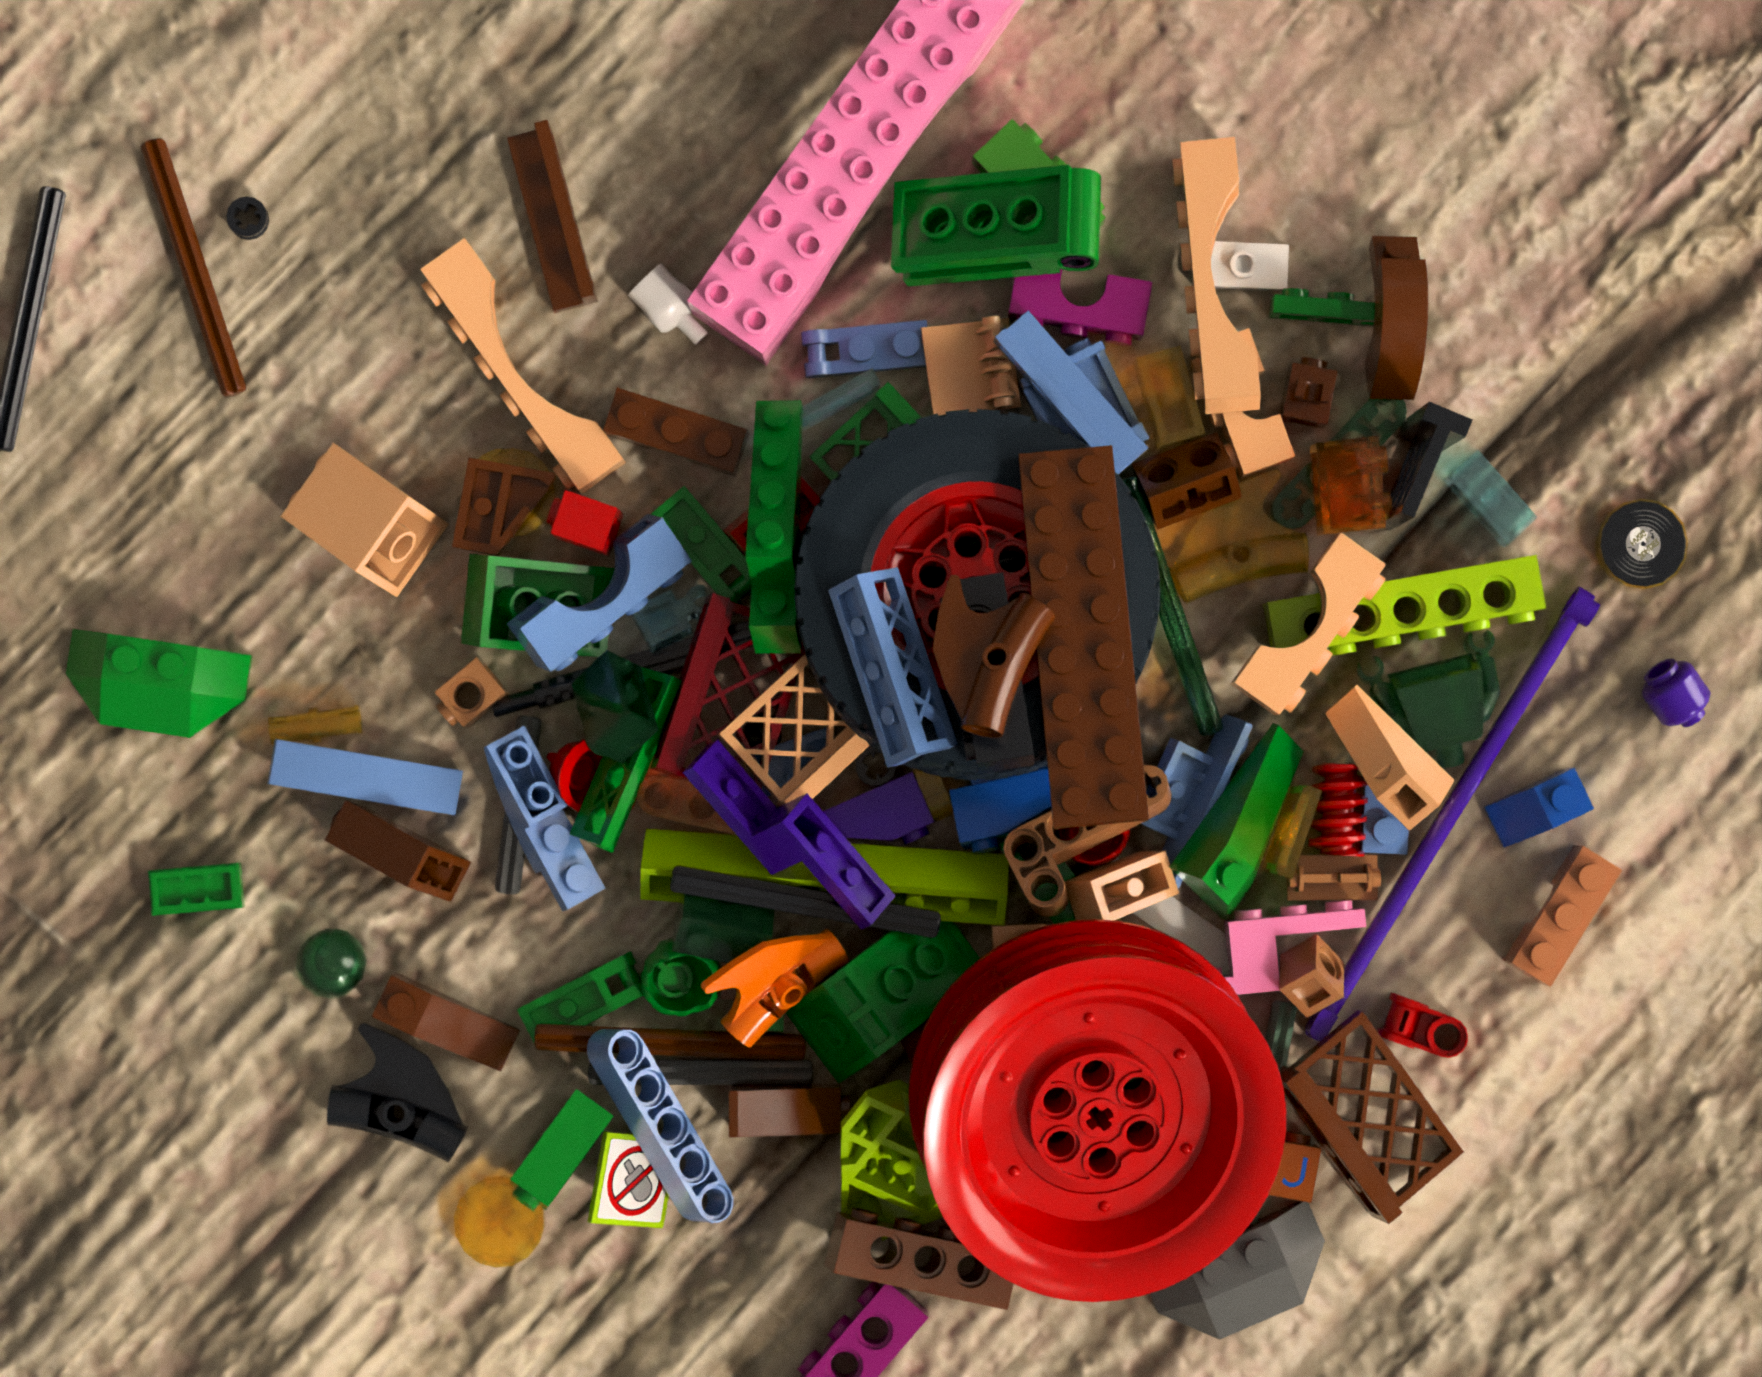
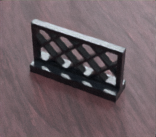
M1429 401L1403 420L1397 437L1411 442V445L1377 526L1390 531L1415 517L1441 452L1466 437L1473 419Z

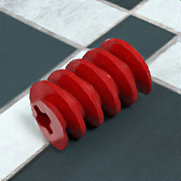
M1323 763L1312 767V773L1323 777L1324 781L1311 785V791L1322 795L1323 799L1310 803V809L1321 813L1322 817L1309 821V827L1321 832V836L1308 839V845L1320 850V854L1365 857L1364 851L1352 847V843L1366 839V834L1354 829L1353 825L1367 821V816L1355 811L1354 808L1368 803V797L1355 792L1357 788L1368 785L1364 777L1356 774L1359 769L1355 764Z

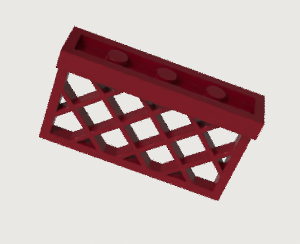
M715 593L706 596L679 679L682 682L667 715L650 769L688 780L682 773L686 769L683 768L688 750L702 742H705L706 746L712 743L711 738L728 725L726 724L708 733L700 718L703 705L718 698L731 722L736 717L725 694L747 684L755 700L760 694L753 680L773 670L780 677L784 673L782 665L791 661V667L805 654L803 643H801V653H794L781 661H778L775 653H767L772 665L750 676L738 651L752 645L753 641L751 639L736 647L728 632L732 614L734 613L749 619L750 607L732 602L730 598ZM725 640L729 651L719 655ZM732 655L744 679L722 690L714 675V670L718 661ZM797 675L785 686H795ZM711 683L715 691V694L706 698L707 691ZM781 692L779 698L771 701V707L777 705L773 718H785L793 692ZM764 705L753 716L759 713L763 716ZM770 723L769 750L775 749L783 724ZM697 726L702 737L692 741ZM741 727L735 731L741 745L745 749L762 748V742L751 748ZM762 755L759 760L760 766L762 765ZM737 756L733 757L736 761L740 760ZM769 756V765H770L772 756ZM754 776L753 781L762 790V783Z

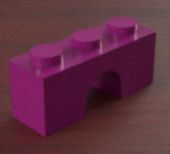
M1060 269V273L1014 277L1008 318L1018 320L1029 310L1042 326L1045 324L1061 327L1060 334L1074 338H1087L1088 332L1106 335L1105 342L1121 346H1132V340L1141 341L1144 335L1153 283L1151 281L1108 274L1105 280L1103 296L1092 305L1077 306L1069 302L1061 291L1062 269Z

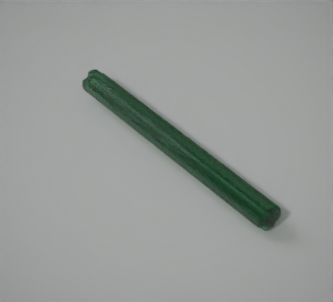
M1136 476L1122 479L1131 491L1130 495L1136 499L1146 518L1145 523L1150 528L1156 548L1155 553L1158 558L1160 574V606L1158 614L1198 730L1202 736L1215 734L1223 729V723L1140 483Z

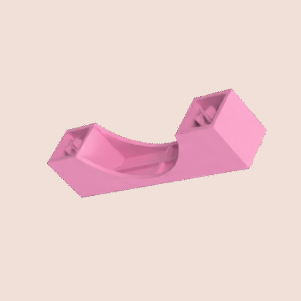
M900 0L688 298L687 302L692 315L767 366L818 294L827 274L846 242L896 167L946 101L975 72L1025 0Z

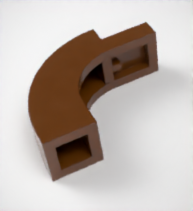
M1372 236L1369 253L1374 282L1375 312L1371 343L1365 360L1369 399L1414 400L1422 373L1427 339L1428 278L1426 259H1420L1417 237Z

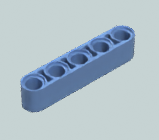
M601 1029L596 1031L590 1037L587 1044L589 1061L678 1212L684 1218L691 1221L720 1223L725 1220L733 1209L732 1192L643 1039L637 1032L628 1029ZM615 1041L619 1045V1054L616 1059L612 1054V1047ZM639 1079L641 1082V1092L637 1097L635 1084ZM660 1117H662L664 1128L659 1135L657 1124ZM684 1155L686 1160V1166L684 1168V1171L681 1173L680 1160L681 1157ZM706 1193L708 1197V1203L706 1205V1208L703 1210L702 1198L703 1195Z

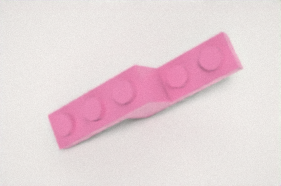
M1352 900L1325 902V911L1307 912V904L1279 907L1280 915L1262 917L1261 909L1234 911V920H1224L1229 975L1223 976L1233 987L1237 995L1280 991L1275 936L1366 927L1365 909L1353 908ZM1216 967V968L1219 970V972L1222 974V968H1221V967Z

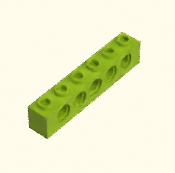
M1537 555L1384 581L1370 601L1363 597L1357 605L1369 611L1371 615L1369 628L1361 632L1352 627L1344 638L1337 634L1327 648L1333 653L1332 656L1357 652L1355 643L1373 640L1374 648L1401 644L1400 635L1418 632L1420 641L1446 636L1445 627L1460 624L1463 626L1464 633L1491 628L1489 619L1507 616L1508 625L1535 620L1534 611L1546 609ZM1488 583H1496L1504 591V601L1498 608L1489 606L1484 600L1483 591ZM1445 590L1454 592L1460 600V608L1454 616L1446 615L1439 608V596ZM1320 593L1263 604L1270 647H1292L1308 637L1304 630V621L1310 614L1320 615ZM1400 598L1410 600L1415 606L1416 614L1409 624L1398 621L1394 615V605Z

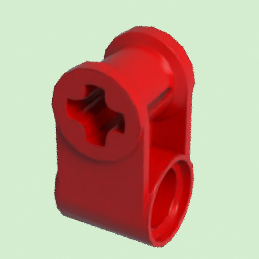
M1392 992L1390 993L1389 999L1392 1003L1384 1026L1377 1029L1382 1038L1413 1049L1416 1047L1446 1058L1457 1056L1464 1051L1468 1043V1033L1461 1021L1432 1010L1423 1003ZM1406 1011L1404 1020H1403L1402 1025H1401V1028H1400V1030H1399V1026H1400V1023H1401V1021H1402L1404 1012ZM1441 1024H1452L1457 1031L1456 1042L1450 1048H1439L1434 1042L1435 1030Z

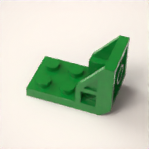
M941 921L937 937L934 938L890 931L807 993L786 1014L839 1084L878 1058L925 1022L949 987L980 957L953 922Z

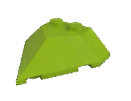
M901 1080L892 1081L866 1090L841 1121L840 1212L851 1215L852 1208L855 1207L878 1213V1221L894 1224L896 1217H903L921 1222L924 1225L943 1216L934 1199L926 1169L920 1159L913 1138L909 1117V1084ZM883 1236L881 1237L882 1241L888 1239V1237Z

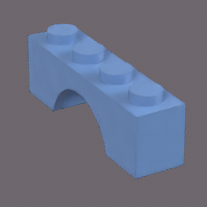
M647 514L612 541L615 552L614 573L607 588L596 599L584 605L569 607L556 600L541 596L506 623L537 667L550 672L554 669L560 671L568 667L577 659L578 654L576 652L588 642L596 643L612 632V624L624 614L629 616L638 612L648 603L647 596L659 587L666 588L682 577L683 571L681 569L692 562V560L662 517Z

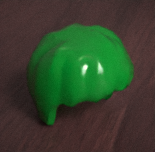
M685 935L660 941L657 947L645 959L644 968L641 973V991L644 998L653 1009L669 1016L684 1017L710 1008L718 998L719 991L706 994L701 988V983L721 968L718 957L713 954L710 947L699 944Z

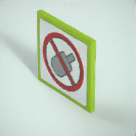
M603 1131L587 1222L663 1228L669 1195L634 1135Z

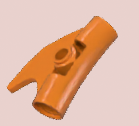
M825 929L819 934L795 935L763 941L731 960L701 983V988L706 994L728 988H736L733 1006L720 1022L738 1041L751 1048L782 1015L798 1004L807 993L822 981L845 966L849 959L842 945L829 929Z

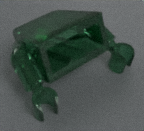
M1489 630L1483 633L1485 648H1478L1474 645L1473 635L1470 631L1463 641V647L1467 654L1387 674L1389 682H1384L1382 679L1384 665L1379 657L1373 656L1375 664L1379 668V672L1375 676H1366L1362 672L1359 662L1357 664L1358 678L1363 683L1371 686L1369 690L1371 699L1425 752L1436 749L1438 764L1441 767L1450 768L1464 763L1465 756L1462 743L1479 739L1483 735V723L1490 719L1499 698L1500 686L1495 660L1488 653L1495 644V637Z

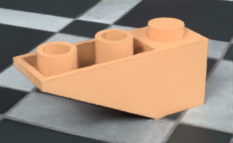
M1358 685L1353 687L1326 711V716L1376 799L1409 831L1441 805L1454 779Z

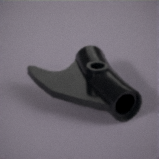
M368 1023L360 1024L358 1030L375 1054V1065L367 1075L343 1085H332L328 1100L327 1125L361 1130L388 1137L419 1148L449 1163L459 1147L468 1126L463 1124L450 1091L433 1062L426 1054L399 1037ZM394 1105H399L403 1108L405 1113L403 1119H398L393 1115Z

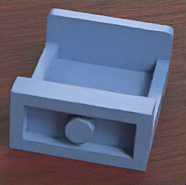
M1086 338L1064 349L1065 353L1140 439L1146 442L1149 439L1143 423H1139L1105 353L1106 348L1102 340L1092 345L1089 338ZM1025 378L1019 381L1020 388L1037 422L1041 420L1060 428V432L1069 433L1077 438Z

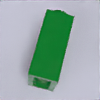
M576 1089L511 1177L509 1184L515 1187L511 1196L533 1212L538 1205L547 1210L614 1116Z

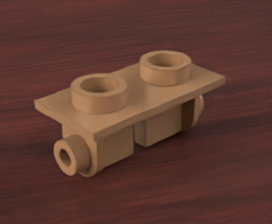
M1286 855L1287 901L1378 900V887L1381 886V870L1378 869L1377 855H1365V857Z

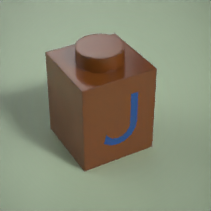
M1286 1131L1282 1159L1269 1195L1312 1203L1321 1148L1316 1144L1310 1143L1311 1135Z

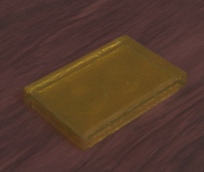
M1293 785L1290 787L1262 866L1263 871L1293 879L1322 790L1308 785Z

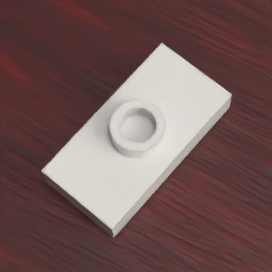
M1215 241L1211 258V271L1215 288L1282 291V289L1287 288L1289 245Z

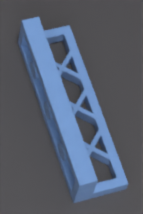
M1029 310L1010 327L1004 328L995 336L993 342L1081 442L1088 445L1087 447L1112 445L1115 473L1120 474L1148 449L1147 445Z
M898 567L857 574L829 589L828 592L887 768L902 765L924 754L950 749L958 745ZM886 582L892 600L889 607L879 599L875 584ZM893 627L904 636L906 642L904 651L894 644L891 635ZM908 671L919 680L921 686L919 696L909 688L906 679ZM923 716L933 722L938 740L927 742L921 724Z

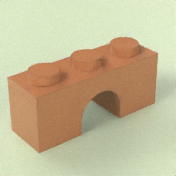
M1573 845L1550 883L1553 885V888L1545 904L1531 922L1525 923L1503 961L1538 983L1551 987L1616 882L1622 869L1585 846Z

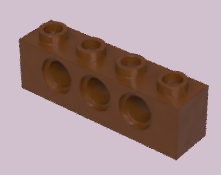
M855 1207L852 1208L851 1215L841 1212L836 1213L824 1266L831 1272L1008 1310L1013 1283L988 1269L976 1258L974 1268L969 1274L964 1276L958 1275L957 1268L960 1260L972 1254L956 1238L949 1227L939 1226L937 1233L921 1230V1222L903 1217H896L894 1224L878 1221V1213ZM879 1237H888L889 1247L887 1252L880 1257H872L870 1252L872 1243ZM931 1246L932 1257L930 1261L924 1266L916 1267L914 1264L916 1252L921 1247Z

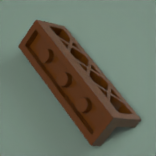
M548 120L534 123L536 130L507 137L552 308L554 313H559L596 303L598 298L553 131Z

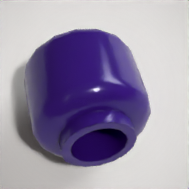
M1670 658L1659 662L1645 674L1644 680L1646 682L1643 685L1641 694L1661 724L1666 726L1681 724L1682 727H1690L1704 717V708L1709 702L1711 693L1691 663L1687 661L1676 662Z

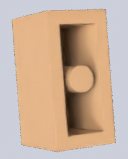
M1166 850L1139 851L1065 881L1075 919L1117 920L1179 894L1173 872L1169 868L1170 862Z

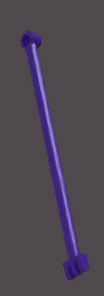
M1579 586L1566 602L1555 625L1344 965V998L1309 1018L1304 1028L1308 1037L1321 1041L1330 1032L1338 1019L1339 1011L1578 624L1587 627L1596 615L1600 604L1594 601L1595 595Z

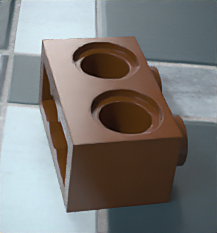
M1217 432L1132 464L1140 495L1157 530L1242 498L1234 464Z

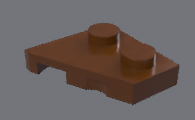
M468 457L452 547L499 556L556 480V473Z

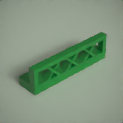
M640 667L572 826L570 835L613 853L654 757L667 715L682 680L668 674Z

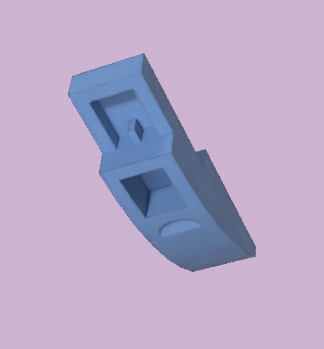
M525 725L483 747L499 797L520 845L535 874L542 873L562 912L606 889L580 840L570 835L572 825L563 810L568 805L560 797L559 789Z

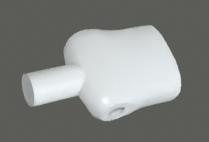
M662 263L646 275L628 294V297L644 312L649 321L661 333H667L678 327L694 345L698 344L708 334L691 315L687 300L692 292L677 280Z

